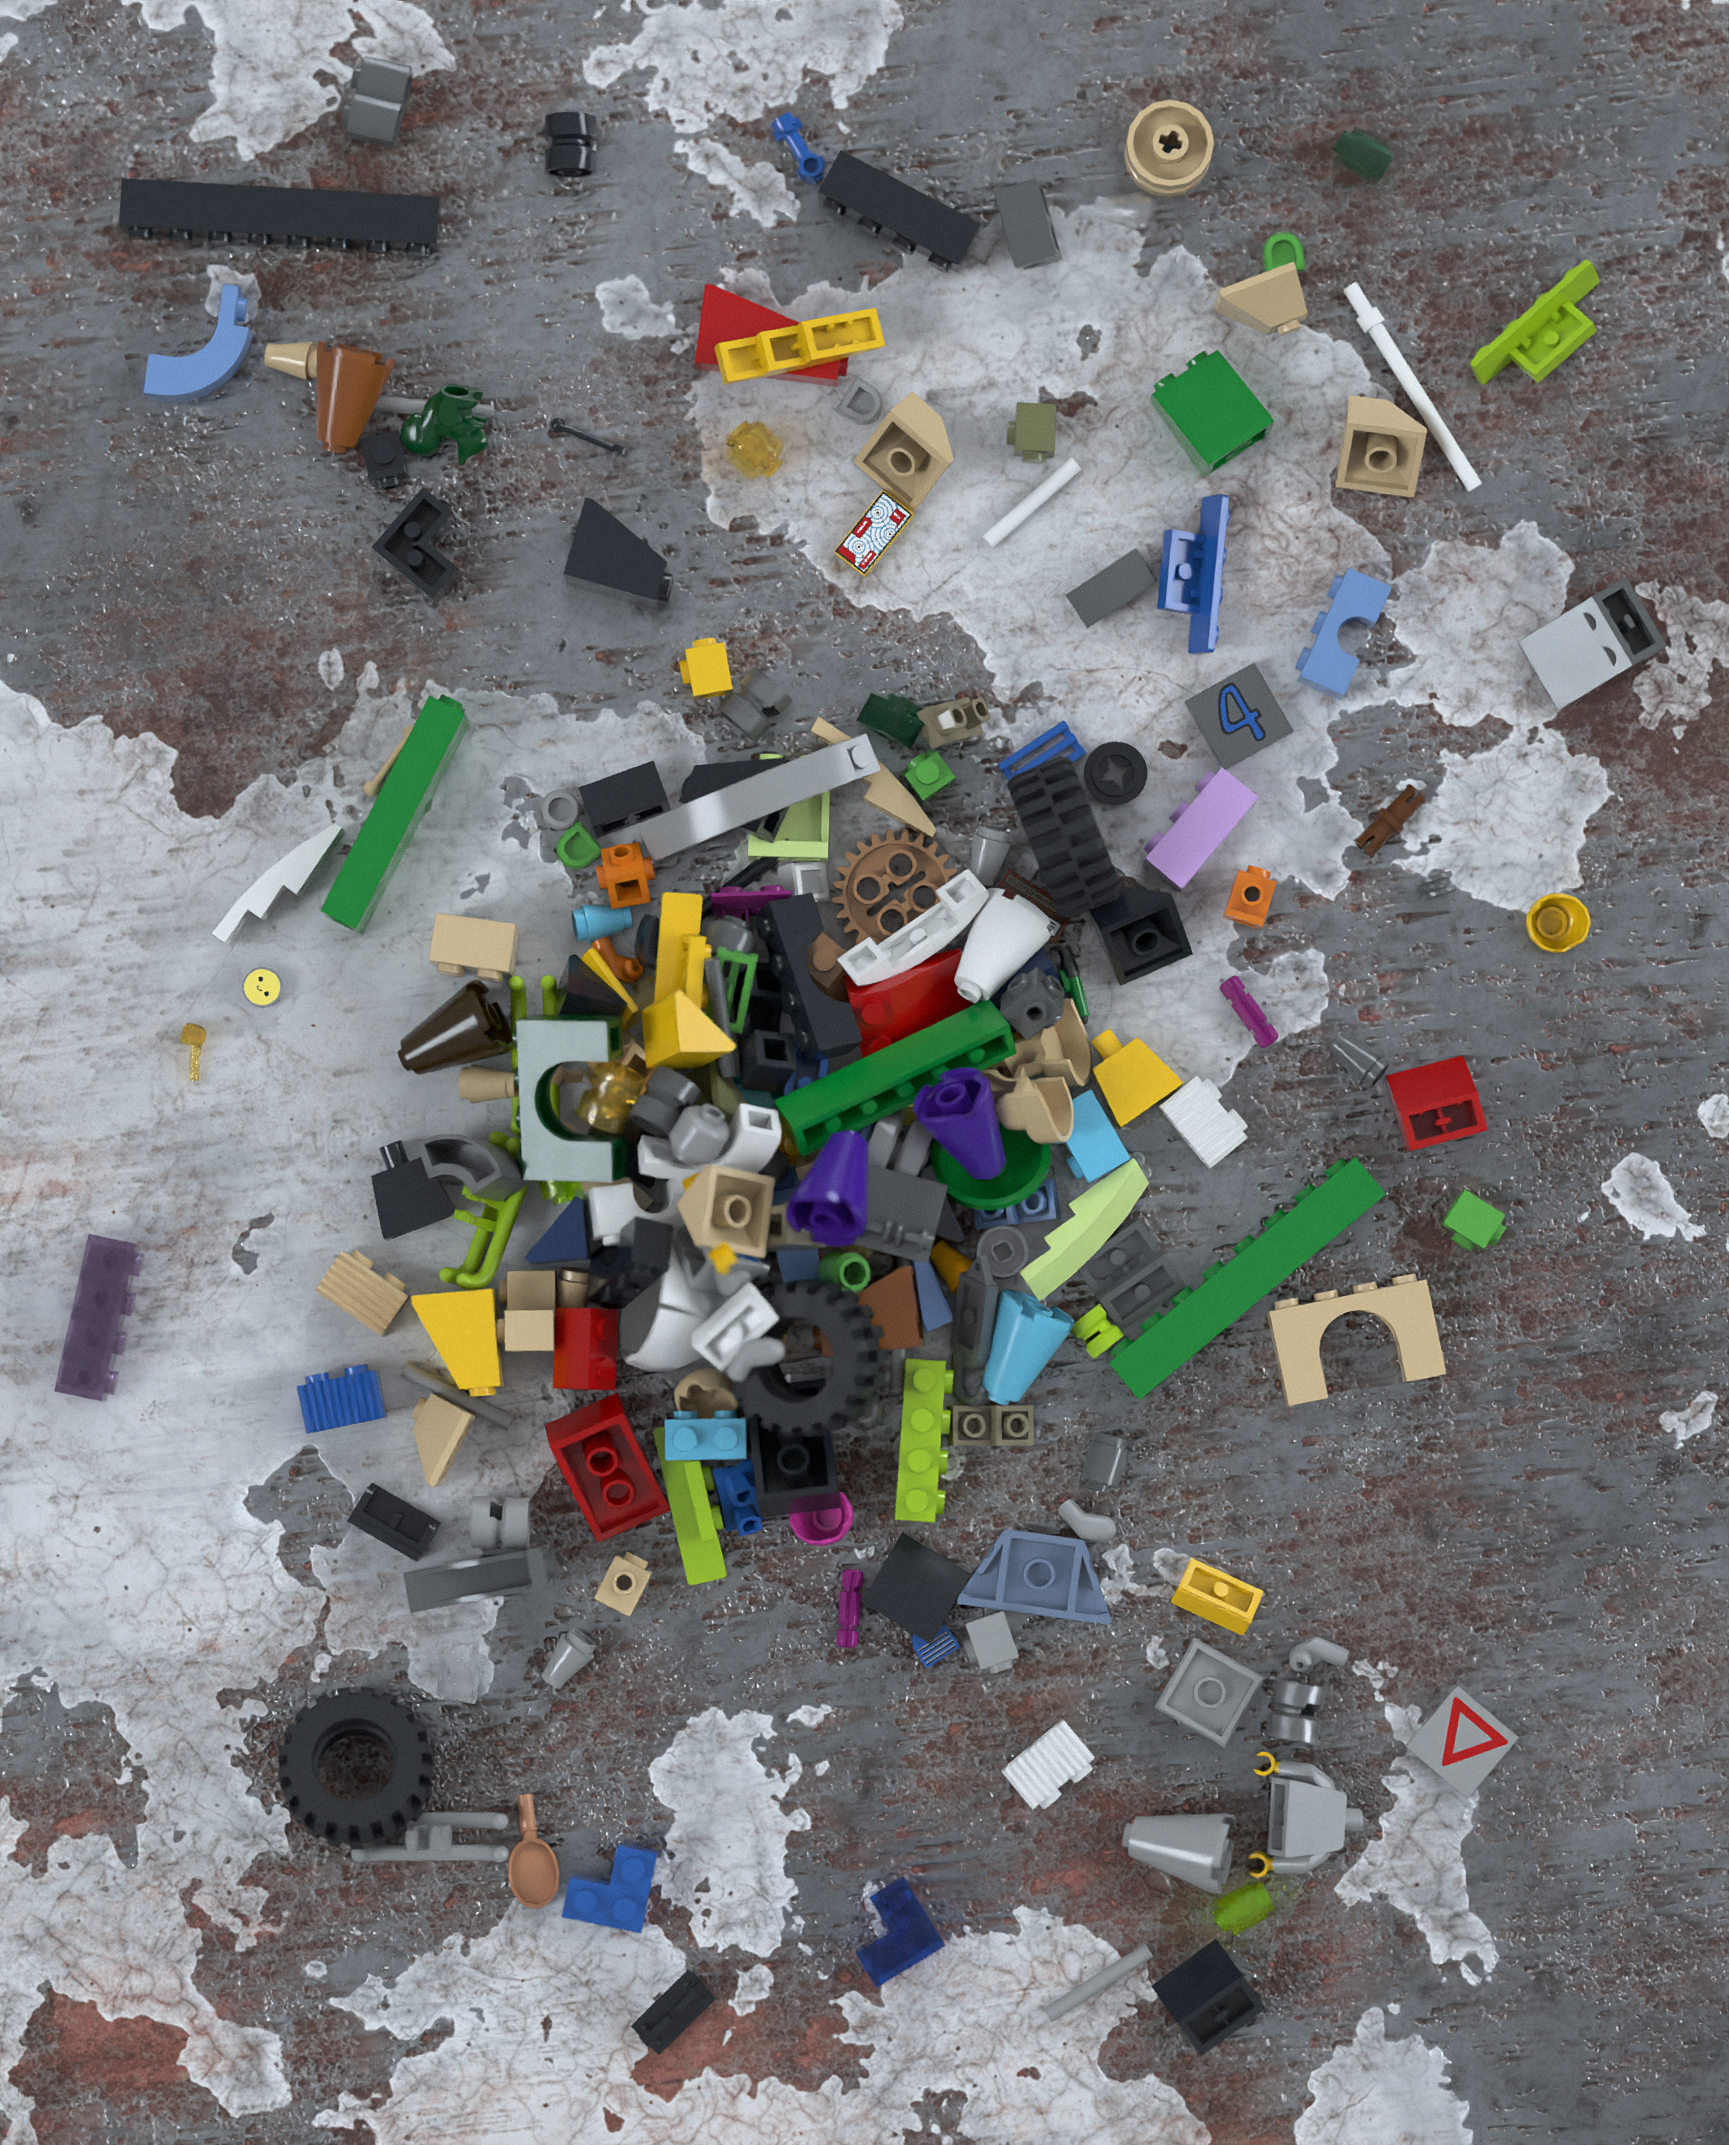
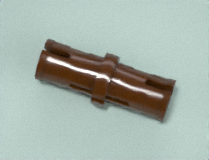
M1408 784L1386 809L1381 807L1376 813L1378 817L1353 840L1355 845L1361 850L1373 839L1364 849V854L1369 858H1373L1374 854L1394 833L1399 835L1404 830L1402 825L1427 802L1425 797L1419 792L1410 803H1407L1416 794L1415 791L1417 790L1411 784Z

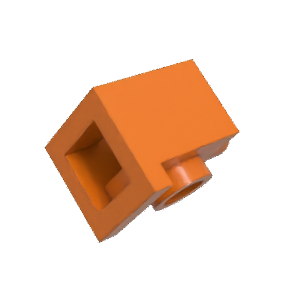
M1248 865L1246 872L1238 870L1222 918L1261 930L1277 883L1269 879L1271 872ZM1253 887L1258 890L1259 899L1257 901L1250 902L1245 898L1244 893L1247 888Z

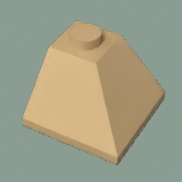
M1294 262L1218 290L1214 303L1217 313L1267 335L1278 331L1279 336H1284L1302 328L1300 322L1305 321L1308 314Z
M912 391L889 411L853 462L893 498L914 513L954 459L942 417Z
M1349 395L1342 431L1335 487L1414 498L1427 428L1389 400Z
M434 1393L430 1394L428 1400L423 1397L420 1398L411 1415V1419L417 1421L413 1427V1432L427 1484L433 1487H440L476 1415Z

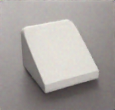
M826 862L791 863L778 867L779 886H783L784 890H792V896L812 892L815 903L830 901Z

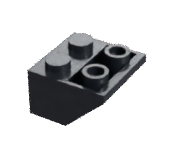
M1216 1938L1151 1985L1200 2056H1203L1267 2009Z

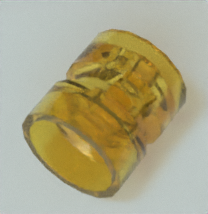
M615 1061L596 1062L589 1078V1082L593 1085L592 1089L584 1090L575 1110L576 1114L582 1120L597 1128L613 1133H622L629 1120L628 1114L631 1108L628 1104L636 1102L645 1083V1078L635 1070Z

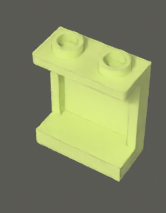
M779 754L759 755V760L783 758V755ZM830 791L791 805L773 844L749 834L748 859L759 860L762 857H779L777 859L779 861L828 862Z

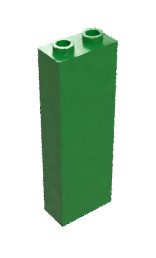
M441 694L439 700L431 696L428 697L320 909L327 918L361 935L365 932L470 724L464 713L465 709L462 708L463 705L458 701Z

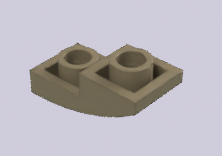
M1034 1405L947 1406V1410H951L949 1434H947L948 1446L1034 1445Z

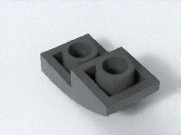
M1135 548L1068 592L1066 597L1085 626L1089 628L1151 587L1158 580L1138 549Z

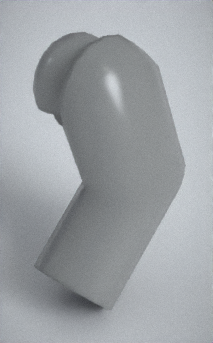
M1073 1499L1065 1501L1058 1509L1061 1517L1083 1540L1109 1541L1115 1536L1116 1526L1110 1517L1085 1513Z

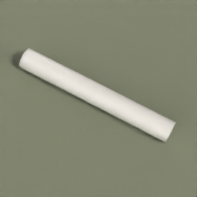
M1070 458L982 536L985 542L991 548L996 546L1081 470L1080 466L1075 460Z

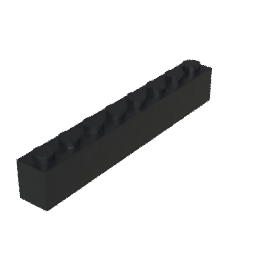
M122 178L119 227L123 233L129 234L130 239L150 241L153 235L168 236L169 241L177 243H191L192 237L208 238V243L214 245H231L232 240H248L247 245L259 248L271 247V242L287 243L288 248L296 250L311 249V244L327 245V250L333 252H349L351 247H366V252L371 254L385 255L390 254V249L406 250V254L410 256L427 257L430 255V251L439 252L442 202L438 196Z

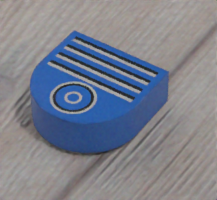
M943 1623L931 1644L915 1634L912 1637L914 1650L926 1669L960 1647L949 1628Z

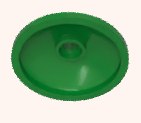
M998 1121L1006 1162L997 1176L988 1180L970 1177L936 1139H934L931 1149V1167L938 1182L948 1185L946 1195L953 1201L978 1210L1003 1209L1022 1202L1041 1186L1050 1168V1143L1038 1144L1031 1140L1026 1130H1009L1003 1126L1001 1121Z

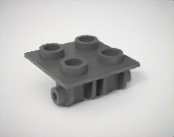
M870 1165L868 1169L867 1227L862 1237L861 1235L857 1236L853 1244L927 1264L948 1185Z

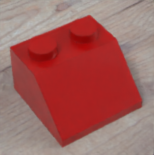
M555 1308L553 1388L616 1390L618 1309Z

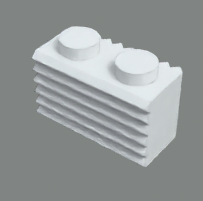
M1196 1076L1158 1108L1205 1166L1210 1169L1248 1138L1243 1132L1248 1126L1234 1109L1228 1113L1217 1101L1222 1097V1094L1208 1078L1202 1082Z
M1062 1719L1001 1769V1771L1032 1809L1040 1805L1044 1810L1062 1795L1058 1790L1059 1787L1069 1779L1074 1784L1077 1783L1093 1769L1089 1762L1094 1759V1756Z

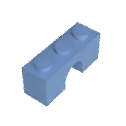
M1351 568L1347 569L1344 577L1336 574L1327 593V597L1333 599L1328 613L1320 610L1311 629V633L1317 635L1312 649L1304 647L1296 663L1295 669L1301 671L1297 681L1341 700L1360 659L1347 654L1341 649L1337 640L1338 629L1349 622H1358L1373 628L1392 587Z

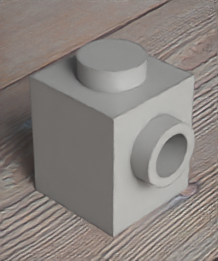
M1003 1610L965 1622L970 1639L964 1640L963 1644L970 1664L978 1661L980 1669L989 1667L991 1674L1013 1667L1011 1659L1017 1658L1019 1655Z

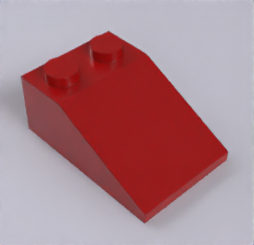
M960 948L933 954L905 972L872 984L857 986L849 975L843 976L849 1003L863 1040L859 1044L862 1058L973 1006L971 1001L958 993V986L954 981L962 957Z
M618 1392L545 1424L549 1447L597 1542H601L671 1510L635 1426Z

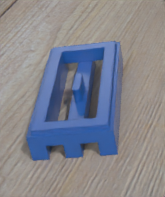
M1063 720L1000 762L998 767L1009 781L1013 775L1043 764L1068 746H1071L1074 751L1066 757L1070 758L1072 763L1086 755V752L1068 728L1069 726L1065 720ZM1060 733L1065 737V739L1014 773L1010 770L1009 767Z

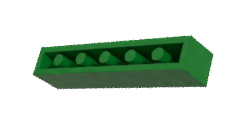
M990 999L987 1001L983 1000L775 1100L774 1103L782 1128L802 1157L824 1147L833 1133L844 1130L855 1132L913 1104L921 1088L927 1083L932 1088L941 1082L939 1075L946 1071L961 1067L976 1068L982 1071L1017 1054L1010 1025Z

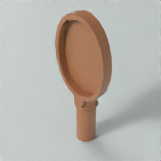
M518 1794L516 1796L521 1840L513 1847L509 1856L507 1867L508 1880L511 1890L518 1901L526 1907L537 1909L546 1906L553 1900L559 1885V1866L550 1846L540 1838H537L538 1827H536L533 1794Z

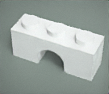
M669 1180L662 1185L664 1200L660 1212L649 1213L637 1205L634 1199L632 1183L593 1187L584 1193L590 1241L603 1240V1246L619 1245L620 1230L635 1216L671 1224L674 1231L683 1219L677 1203L684 1194L673 1193L672 1180Z

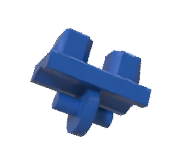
M751 1458L743 1460L736 1466L712 1470L719 1508L726 1532L736 1529L740 1536H745L760 1531L762 1529L761 1521L764 1518L761 1517L757 1503L754 1467Z

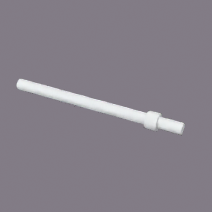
M1357 282L1351 284L1343 291L1359 316L1356 320L1364 333L1369 332L1468 492L1474 490L1482 484L1382 324L1385 319L1377 307L1372 308Z

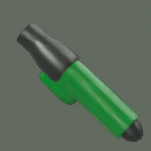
M1071 947L1058 950L1061 969L1058 970L1059 980L1064 992H1068L1069 998L1073 999L1082 1023L1085 1025L1088 1022L1090 1012L1080 979L1078 964L1073 957Z

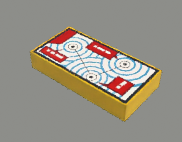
M883 490L837 546L834 554L865 578L912 520L914 514Z

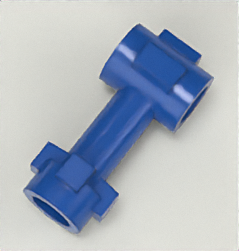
M788 112L775 119L771 123L774 129L772 134L777 142L785 140L797 159L799 168L796 172L800 181L815 185L822 182L827 163L822 156L811 153L798 132L803 128L799 118H794L792 113Z

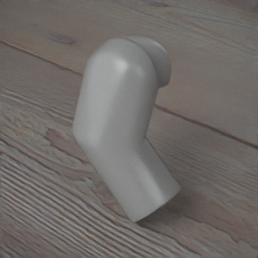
M772 1338L747 1340L738 1350L726 1373L730 1378L742 1382L752 1366L771 1365L780 1361L785 1354L784 1345L779 1340H773Z
M1312 1637L1296 1645L1291 1650L1289 1663L1291 1668L1299 1673L1308 1671L1309 1667L1322 1660L1342 1669L1350 1650L1323 1638Z

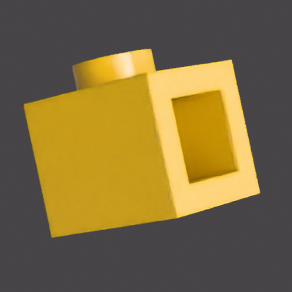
M715 638L693 641V648L685 649L687 659L679 661L683 684L691 683L694 701L730 695L733 692L724 642L716 643Z

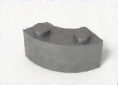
M455 1134L436 1135L417 1143L429 1179L456 1186L465 1183L472 1195L500 1202L530 1183L529 1180H523L522 1168L519 1167L516 1158L497 1145Z

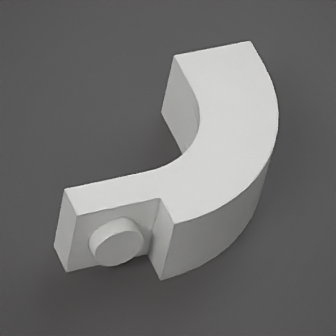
M739 1103L735 1115L728 1126L730 1131L729 1138L717 1158L710 1164L757 1174L772 1158L780 1142L781 1131L778 1111ZM642 1135L637 1146L640 1173L655 1178L671 1179L673 1193L685 1194L682 1181L701 1172L706 1164H700L699 1166L688 1165L674 1155L670 1140Z

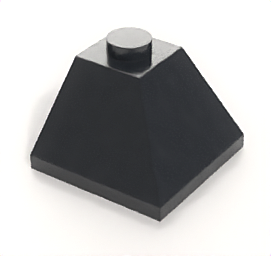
M1121 886L1123 892L1116 900L1088 910L1096 934L1120 986L1193 954L1171 893Z

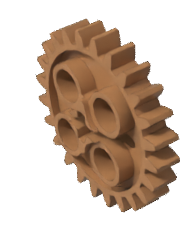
M888 829L886 841L881 842L879 837L872 833V846L867 847L859 840L857 842L860 852L858 856L846 852L845 857L851 864L850 867H837V871L845 879L844 881H835L832 884L833 888L843 891V895L833 898L832 904L844 905V909L836 914V919H849L850 922L843 932L848 934L856 930L859 933L855 945H858L868 937L878 945L896 933L886 931L881 925V918L887 912L894 911L899 913L904 920V927L930 908L922 909L915 905L913 895L918 889L928 888L934 892L936 901L933 906L940 902L935 891L948 883L949 879L957 873V869H944L943 866L950 856L945 854L937 858L934 855L938 843L935 842L926 849L923 847V834H920L914 842L909 841L908 830L904 829L900 840H895L892 830ZM897 856L907 857L911 861L912 870L906 876H896L890 871V861ZM925 872L926 877L904 892L903 898L905 901L900 904L895 899L874 916L870 917L867 915V911L889 896V886L894 885L895 888L899 889L918 873ZM873 880L879 885L880 893L875 899L865 900L858 895L857 887L862 881Z

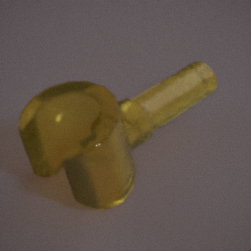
M187 1023L183 1027L180 1043L191 1046L189 1080L199 1081L200 1055L207 1033L202 1026Z

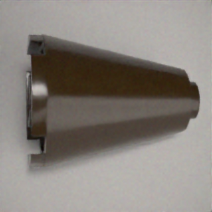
M473 980L467 983L401 1039V1049L398 1050V1056L407 1071L413 1070L417 1075H422L504 1055L513 1050V1047L508 1045V1043L513 1041L511 1030L497 1001L491 1004L484 996V994L490 992L487 986L480 980Z

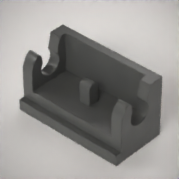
M1032 179L994 191L1015 268L1023 267L1024 270H1029L1062 261L1063 258L1043 185L1037 179Z

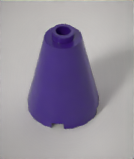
M961 1067L939 1075L941 1082L932 1088L927 1083L921 1088L914 1099L913 1110L916 1117L970 1177L983 1180L991 1179L1000 1173L1006 1162L991 1084L987 1077L982 1076L980 1070L976 1068Z
M844 1130L833 1133L788 1202L786 1209L787 1221L800 1234L802 1228L812 1233V1241L831 1246L851 1245L855 1243L857 1236L861 1235L862 1237L867 1227L869 1147L867 1142L857 1132Z

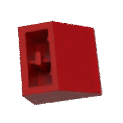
M1463 1055L1385 1076L1406 1153L1488 1131L1478 1091Z

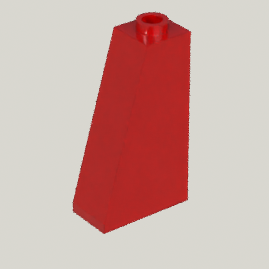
M705 284L695 367L699 370L720 372L714 349L718 343L754 337L760 332L796 326L800 322L715 285ZM849 357L764 378L837 387L838 377H846Z

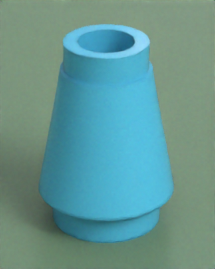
M580 905V909L572 910L571 912L572 925L577 942L586 941L590 944L600 938L632 928L629 906L611 909V905Z

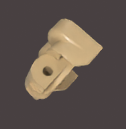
M1072 998L1064 999L1062 1017L1054 1026L1048 1029L1043 1027L1028 1040L1023 1038L1014 1041L1017 1054L980 1071L982 1076H986L991 1084L998 1121H1001L1003 1126L1009 1130H1026L1031 1140L1038 1144L1064 1143L1069 1140L1074 1125V1109L1068 1088L1083 1087L1087 1085L1091 1077V1044ZM1042 1074H1045V1076L1047 1077L1036 1080H1029V1078Z

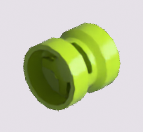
M1100 1304L1076 1321L1071 1330L1075 1338H1081L1085 1342L1086 1351L1093 1360L1124 1336L1117 1325H1111L1106 1319L1107 1313ZM1099 1330L1100 1334L1096 1336L1094 1333Z

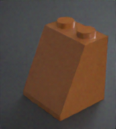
M913 1266L900 1267L857 1293L860 1296L857 1304L859 1306L869 1305L875 1313V1316L870 1319L873 1326H882L885 1337L879 1338L881 1349L887 1348V1351L925 1347ZM813 1326L815 1350H822L823 1357H834L832 1346L826 1334L818 1326Z

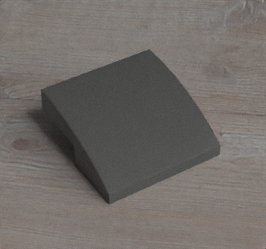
M1135 1216L1115 1230L1104 1245L1077 1270L1111 1320L1121 1331L1186 1286L1138 1216Z

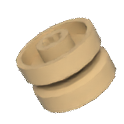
M1175 100L1160 101L1140 111L1130 125L1124 152L1127 171L1136 185L1151 195L1165 198L1184 195L1198 186L1207 173L1214 147L1211 126L1200 111L1185 102ZM1169 145L1174 149L1168 154L1163 151L1164 146Z

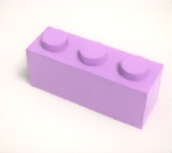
M1223 767L1216 774L1209 770L1195 786V789L1200 794L1190 805L1183 801L1169 817L1174 823L1165 835L1158 831L1144 847V850L1149 853L1144 863L1179 892L1183 890L1259 798Z

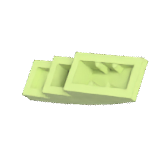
M1134 1158L1068 1205L1075 1216L1045 1236L1044 1240L1050 1250L1019 1271L1039 1302L1069 1279L1104 1245L1128 1216L1148 1186L1149 1182Z

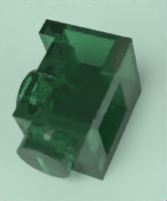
M871 693L856 720L879 737L908 749L913 747L925 724L917 715V712L922 710L908 699L889 693L886 699Z

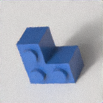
M619 1842L610 1881L571 1874L561 1917L641 1934L659 1850Z

